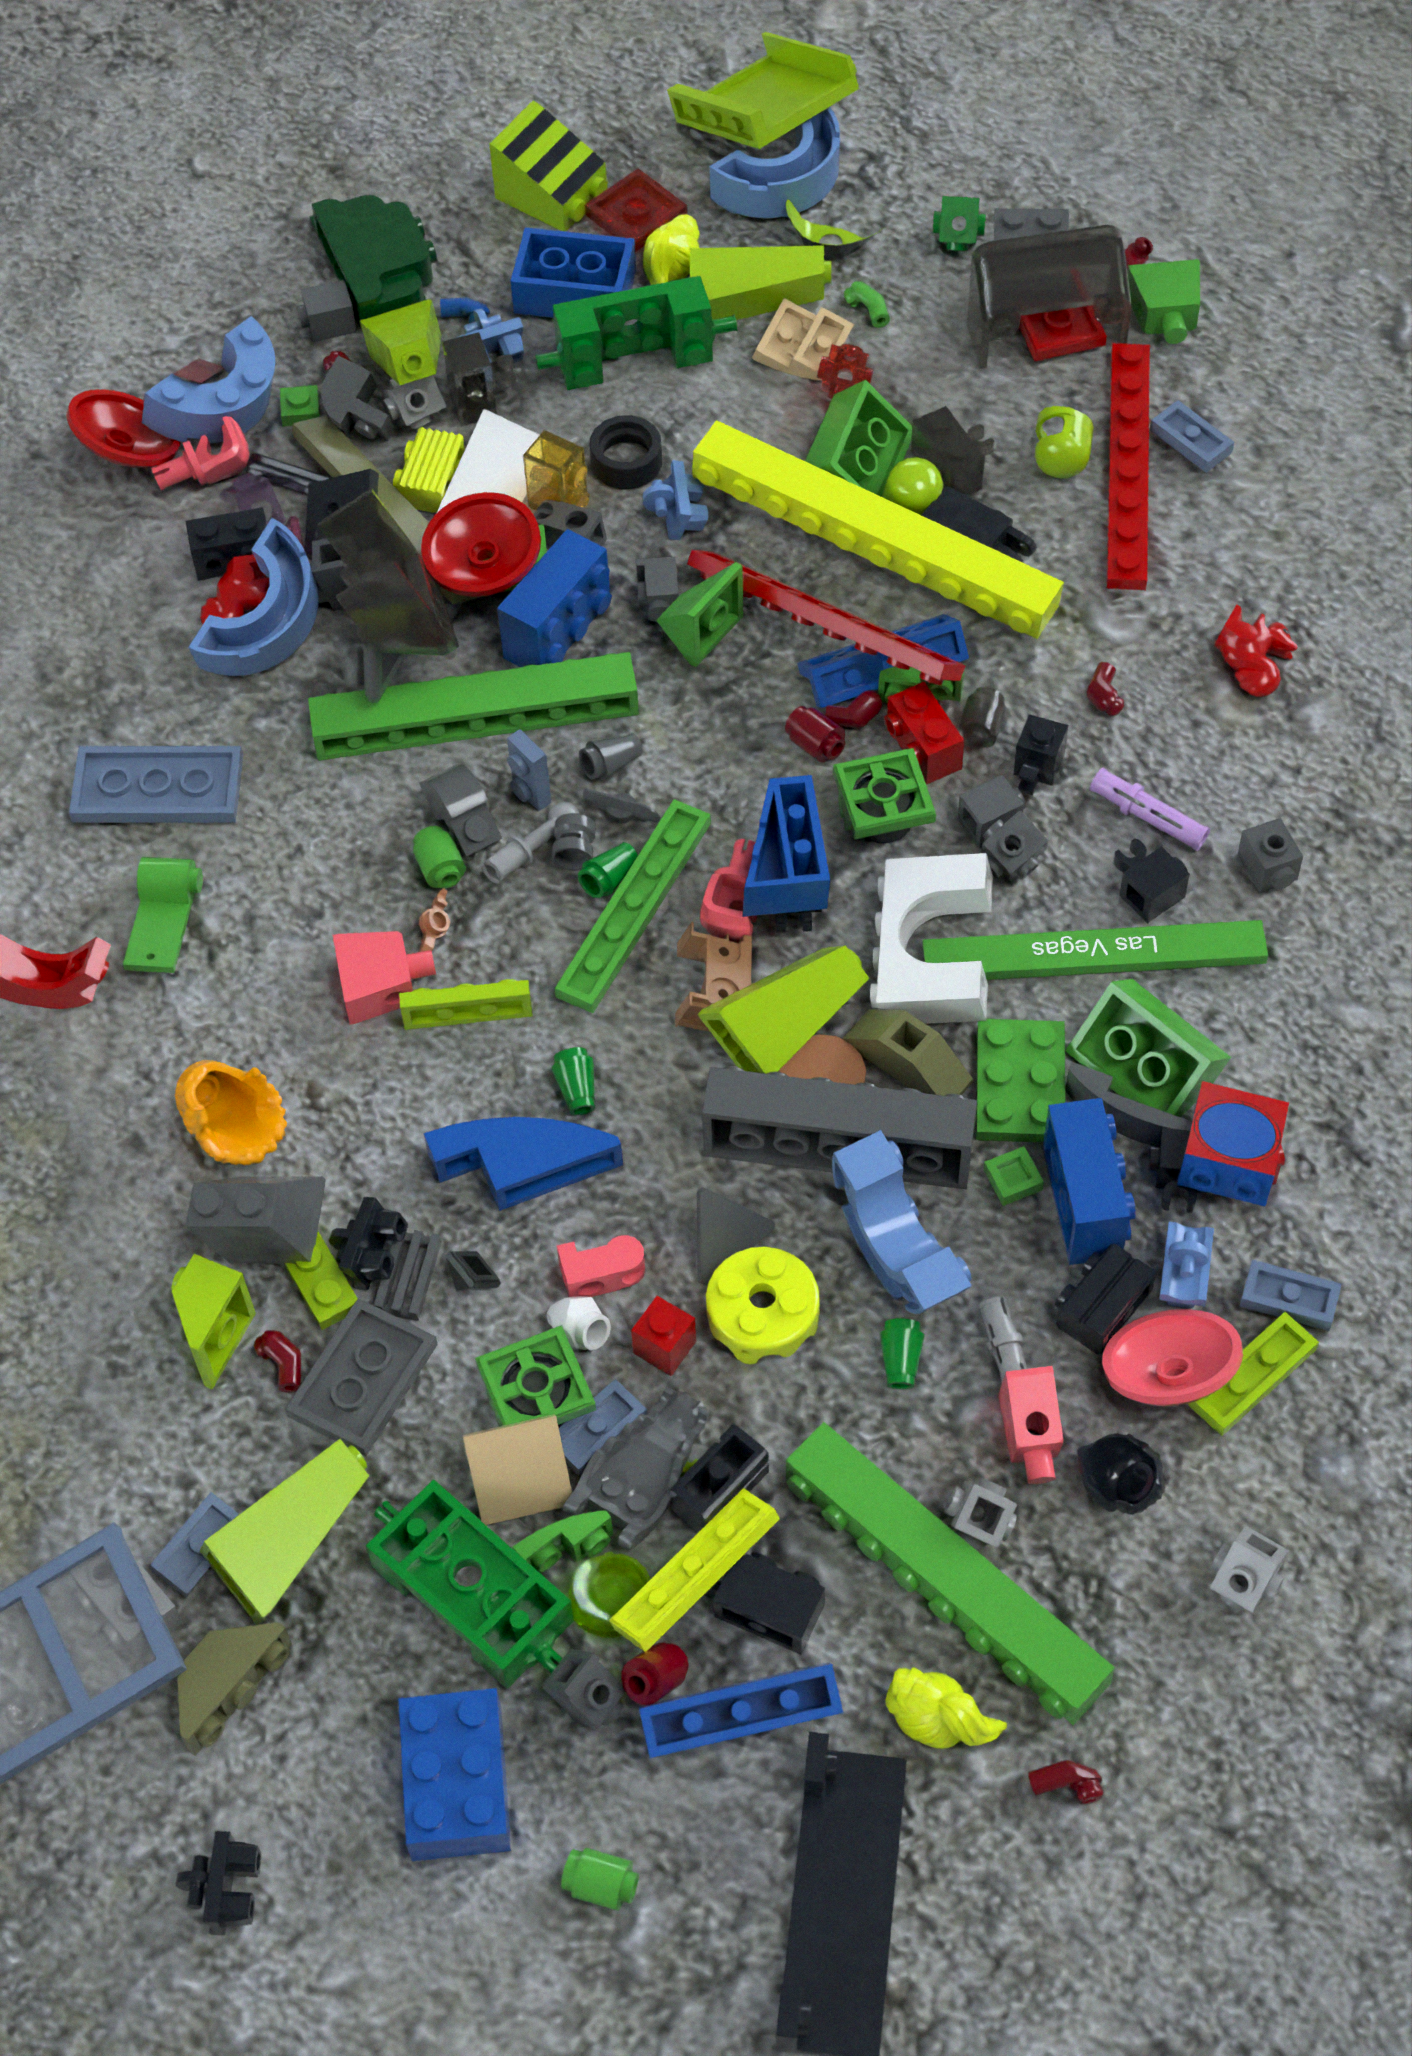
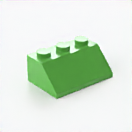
M864 380L834 394L805 462L882 497L889 473L897 463L904 460L916 429Z
M1133 979L1111 981L1065 1050L1081 1065L1112 1076L1111 1089L1118 1095L1181 1117L1196 1103L1202 1081L1213 1084L1231 1059L1227 1053Z

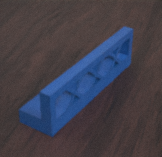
M942 614L891 631L957 662L969 659L961 622L948 615ZM855 644L798 662L797 665L800 675L810 680L816 706L824 708L827 705H833L857 697L866 690H878L880 671L894 667L886 662L888 656L879 652L877 655L867 654L854 648Z

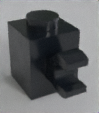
M1031 714L1028 715L1016 745L1013 775L1019 776V779H1021L1018 789L1022 793L1034 795L1038 782L1053 786L1065 755L1068 725Z
M1134 838L1130 844V851L1135 857H1126L1118 849L1114 853L1113 863L1118 870L1123 872L1119 896L1146 923H1149L1186 897L1190 873L1179 858L1172 857L1162 846L1146 857V846L1140 840Z
M1162 1128L1159 1145L1151 1144L1148 1170L1156 1171L1155 1188L1164 1189L1161 1206L1166 1211H1169L1171 1198L1181 1196L1187 1202V1213H1192L1197 1200V1192L1209 1193L1177 1185L1190 1134L1189 1130Z

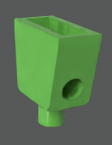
M1199 259L1128 266L1125 294L1144 333L1148 335L1164 333L1166 342L1178 344L1186 339L1187 331H1193L1197 328L1200 309Z

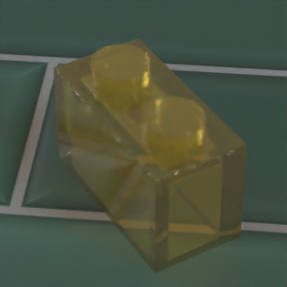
M544 430L523 454L528 507L536 511L542 501L553 500L586 508L589 501V493L587 492V467L585 466L584 448Z

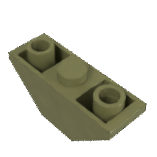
M869 1009L842 1038L854 1046L862 1057L908 1088L916 1089L921 1093L942 1096L946 1094L962 1095L973 1083V1078L940 1033L905 1010Z
M279 1622L209 1631L184 1660L187 1670L177 1676L180 1736L188 1751L194 1756L204 1746L206 1748L210 1747L218 1740L224 1731V1722L236 1709L241 1710L251 1702L257 1692V1684L269 1671L275 1672L286 1661L292 1643L286 1628Z

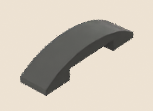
M1071 1062L1068 1069L1065 1091L1073 1101L1102 1098L1105 1113L1113 1114L1117 1133L1151 1146V1144L1159 1145L1162 1128L1190 1131L1193 1118L1189 1121L1111 1092L1112 1076Z

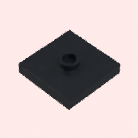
M370 468L308 484L304 547L308 559L312 560V541L348 533L353 538L358 550L375 546L379 473Z

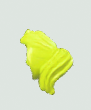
M687 214L679 215L670 223L655 229L648 236L643 252V269L651 285L680 280L689 275L690 248H700L698 243L700 232L697 222L692 216Z
M915 1667L912 1669L898 1668L894 1672L893 1680L886 1695V1706L889 1712L894 1715L902 1732L915 1741L938 1749L950 1748L960 1741L965 1745L977 1746L997 1739L1003 1730L1007 1728L1006 1722L983 1716L974 1698L966 1694L958 1682L946 1674L938 1672L923 1673Z

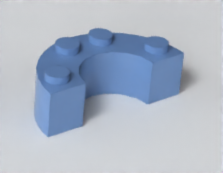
M829 107L796 127V149L790 154L779 158L760 159L748 156L737 150L710 165V199L730 213L756 218H789L786 209L787 199L792 202L798 213L820 202L835 185L839 173L840 129L832 109Z
M250 316L225 335L221 365L229 374L226 378L215 383L197 384L184 381L176 375L170 374L148 390L144 397L142 423L165 437L182 442L187 441V438L201 439L203 435L208 437L210 443L223 442L221 426L224 424L222 418L225 416L232 417L240 425L243 433L254 427L267 410L275 370L274 349L269 336L262 326Z
M271 518L251 549L260 571L268 576L270 580V586L264 600L253 611L241 617L223 619L209 615L188 647L197 666L205 671L227 676H241L267 670L293 654L307 638L313 627L319 602L317 581L312 574V568L307 555L297 537L274 518Z
M879 1130L833 1153L832 1171L834 1183L837 1189L845 1188L849 1203L841 1206L861 1252L874 1274L894 1300L903 1296L910 1302L905 1305L906 1310L913 1314H920L970 1289L972 1286L970 1283L972 1279L971 1273L961 1257L955 1258L950 1247L945 1249L940 1247L933 1234L925 1232L917 1219L919 1213L916 1204L910 1195L905 1192L902 1154L893 1141L888 1142L882 1131Z

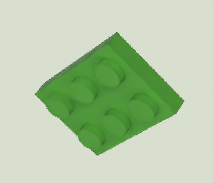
M1011 1019L977 1021L976 1140L1043 1143L1048 1106L1065 1103V1021Z

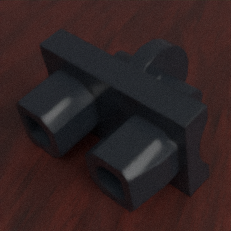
M364 1197L356 1220L350 1219L346 1229L336 1228L332 1230L328 1241L330 1245L338 1250L335 1260L340 1263V1270L353 1278L356 1289L369 1290L372 1280L390 1279L394 1268V1257L388 1250L383 1248L386 1241L400 1242L404 1239L408 1222L400 1212L384 1209L375 1197Z
M215 1831L209 1873H207L209 1857L195 1855L192 1871L179 1872L176 1878L175 1886L184 1891H189L188 1908L201 1909L203 1895L206 1893L202 1922L210 1926V1935L225 1936L227 1926L236 1927L252 1925L255 1910V1897L253 1893L231 1892L233 1876L258 1877L262 1852L257 1845L236 1842L230 1831Z

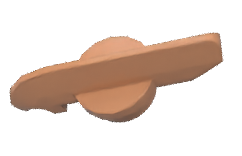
M442 888L437 893L430 909L424 911L419 917V925L423 936L418 952L433 951L436 939L444 936L450 926L449 916L443 910L448 903L445 900L447 895L445 888Z

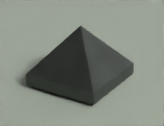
M449 1251L445 1257L456 1291L498 1288L500 1286V1279L477 1251Z

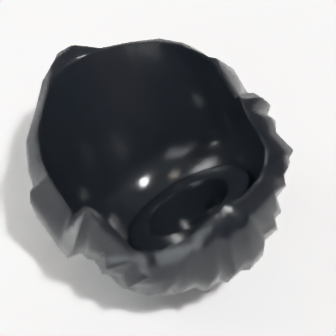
M1115 1433L1104 1436L1090 1445L1078 1448V1466L1084 1488L1099 1507L1109 1512L1119 1510L1122 1513L1134 1515L1143 1512L1162 1498L1166 1488L1164 1485L1166 1479L1162 1472V1461L1160 1454L1153 1451L1148 1443L1135 1438L1131 1434Z

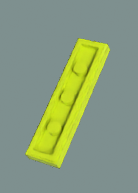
M743 1488L609 1620L613 1628L642 1651H648L780 1519L776 1510Z

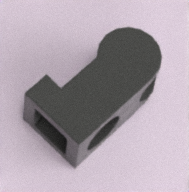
M544 500L534 513L538 525L544 524L546 547H551L566 529L602 547L607 541L601 512L565 502Z

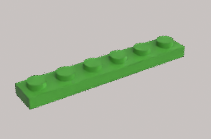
M673 799L554 988L556 998L594 1013L709 828L711 814Z

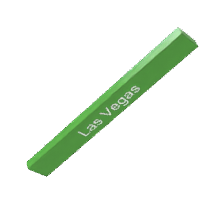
M1262 920L923 939L922 941L924 962L981 961L987 980L1266 964L1268 959Z

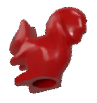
M254 555L233 557L228 563L225 574L218 581L216 597H209L205 605L201 606L200 620L202 624H204L209 615L223 619L241 617L244 615V611L254 610L264 600L270 586V580L268 576L260 571Z
M1237 604L1214 644V647L1221 651L1225 661L1237 671L1235 678L1238 680L1240 688L1255 697H1265L1272 694L1278 689L1281 682L1278 666L1266 654L1291 660L1293 656L1290 651H1295L1298 648L1297 644L1291 639L1288 629L1282 623L1274 622L1267 628L1265 626L1264 614H1260L1252 625L1243 622L1242 609Z

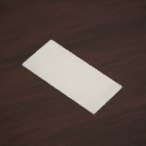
M483 409L437 512L458 498L481 492L509 495L523 503L550 439Z

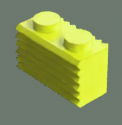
M421 427L417 432L415 440L407 442L404 452L405 466L403 470H396L393 486L416 510L437 513L465 451L463 436L460 433L455 435L453 432H450L448 434L446 431L440 432L437 429L433 431L430 428L426 430Z

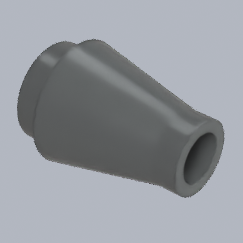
M634 733L626 736L587 742L586 747L579 751V760L588 778L591 780L596 778L604 780L634 758L641 756L643 749L639 738Z

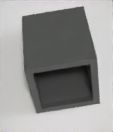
M241 1176L193 1183L186 1227L229 1263L296 1264L295 1261L311 1262L313 1248L316 1245L326 1179L323 1176Z

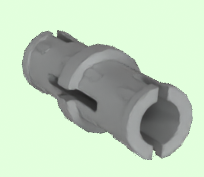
M1000 1296L981 1302L979 1310L989 1338L987 1349L989 1354L994 1356L1001 1381H1003L1006 1371L1028 1369L1022 1351L1024 1340L1022 1334L1016 1331L1006 1297L1000 1298Z

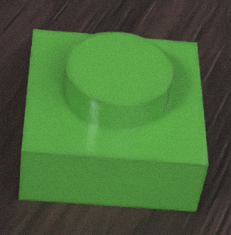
M318 385L280 388L283 427L293 426V423L320 417Z
M1025 1146L984 1162L983 1170L1002 1206L1043 1190L1044 1180Z

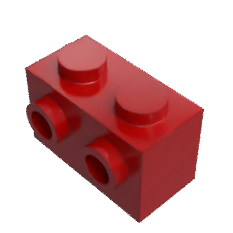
M925 682L888 697L887 715L884 717L886 728L889 734L896 739L902 750L914 749L926 785L962 769L964 739Z

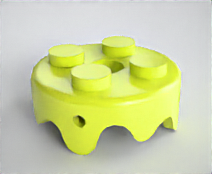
M765 1246L752 1247L736 1252L715 1269L708 1282L705 1298L706 1313L711 1333L715 1339L725 1344L742 1363L752 1365L757 1363L761 1357L767 1355L789 1357L797 1351L809 1336H814L817 1331L820 1311L817 1282L805 1263L789 1252ZM765 1291L772 1294L776 1300L769 1307L759 1308L750 1302V1298L757 1292Z

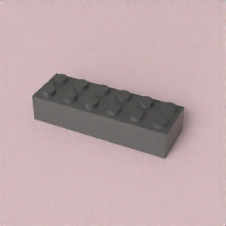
M734 1066L724 1068L710 1067L702 1109L704 1156L833 1173L832 1157L834 1152L881 1130L887 1141H893L902 1154L903 1182L967 1190L977 1100L967 1099L959 1094H946L944 1096L926 1094L912 1088L893 1090L878 1088L870 1083H857L855 1085L837 1083L823 1077L805 1079L789 1077L781 1072H769L767 1074L748 1072Z

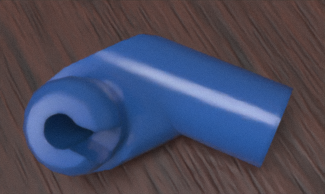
M470 298L440 299L441 318L469 317V323L475 322L474 310L480 308L484 310L487 318L490 315V310L486 304Z

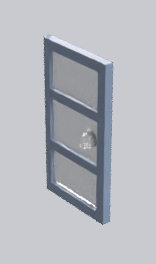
M115 1522L0 1591V1784L187 1670L122 1534V1529Z

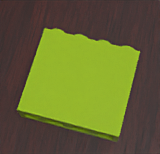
M764 32L761 35L767 52L766 56L705 92L677 83L667 89V93L677 123L761 149L857 91L859 86L856 78V66L848 54Z

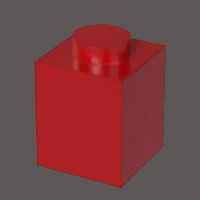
M656 1296L631 1329L633 1354L672 1376L697 1342L695 1317L663 1298Z

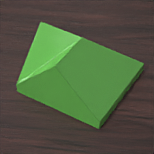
M735 562L682 593L656 620L688 663L694 667L700 664L743 617L742 565Z

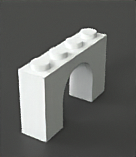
M986 853L886 859L885 876H879L878 896L879 900L883 901L882 911L876 912L875 927L877 936L880 937V947H874L873 967L875 973H878L877 983H872L870 988L872 1009L905 1010L925 1024L986 1021L988 983L981 961L927 963L915 959L906 952L908 940L913 932L924 922L934 917L948 914L991 912L993 875Z

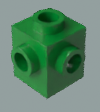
M942 196L941 211H934L933 234H940L939 242H947L946 250L968 251L969 243L976 244L977 236L984 237L986 214H979L980 198ZM959 216L966 220V227L962 231H956L952 226L953 220Z

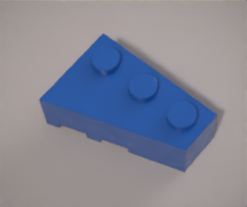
M812 775L771 778L768 783L757 839L754 844L750 869L744 887L742 917L827 909L830 875Z

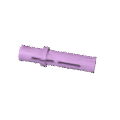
M1101 768L1090 785V791L1096 792L1118 805L1120 812L1128 816L1132 813L1160 831L1192 847L1195 851H1198L1203 846L1210 833V828L1207 826L1204 827L1175 808L1144 792L1142 785L1138 783L1131 785L1111 774L1105 768ZM1121 790L1122 792L1128 794L1129 796L1145 804V807L1143 808L1137 805L1136 803L1118 794L1117 791ZM1157 811L1182 825L1183 828L1179 829L1155 815L1154 812Z

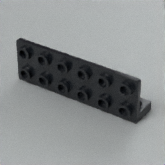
M809 1732L804 1774V1797L784 1980L781 1984L776 2029V2051L816 2056H880L907 1762L904 1758L829 1750V1734Z

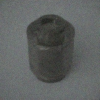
M979 687L975 689L973 694L968 696L957 727L966 746L972 749L989 748L996 743L1006 712L1005 699L999 691L990 687Z

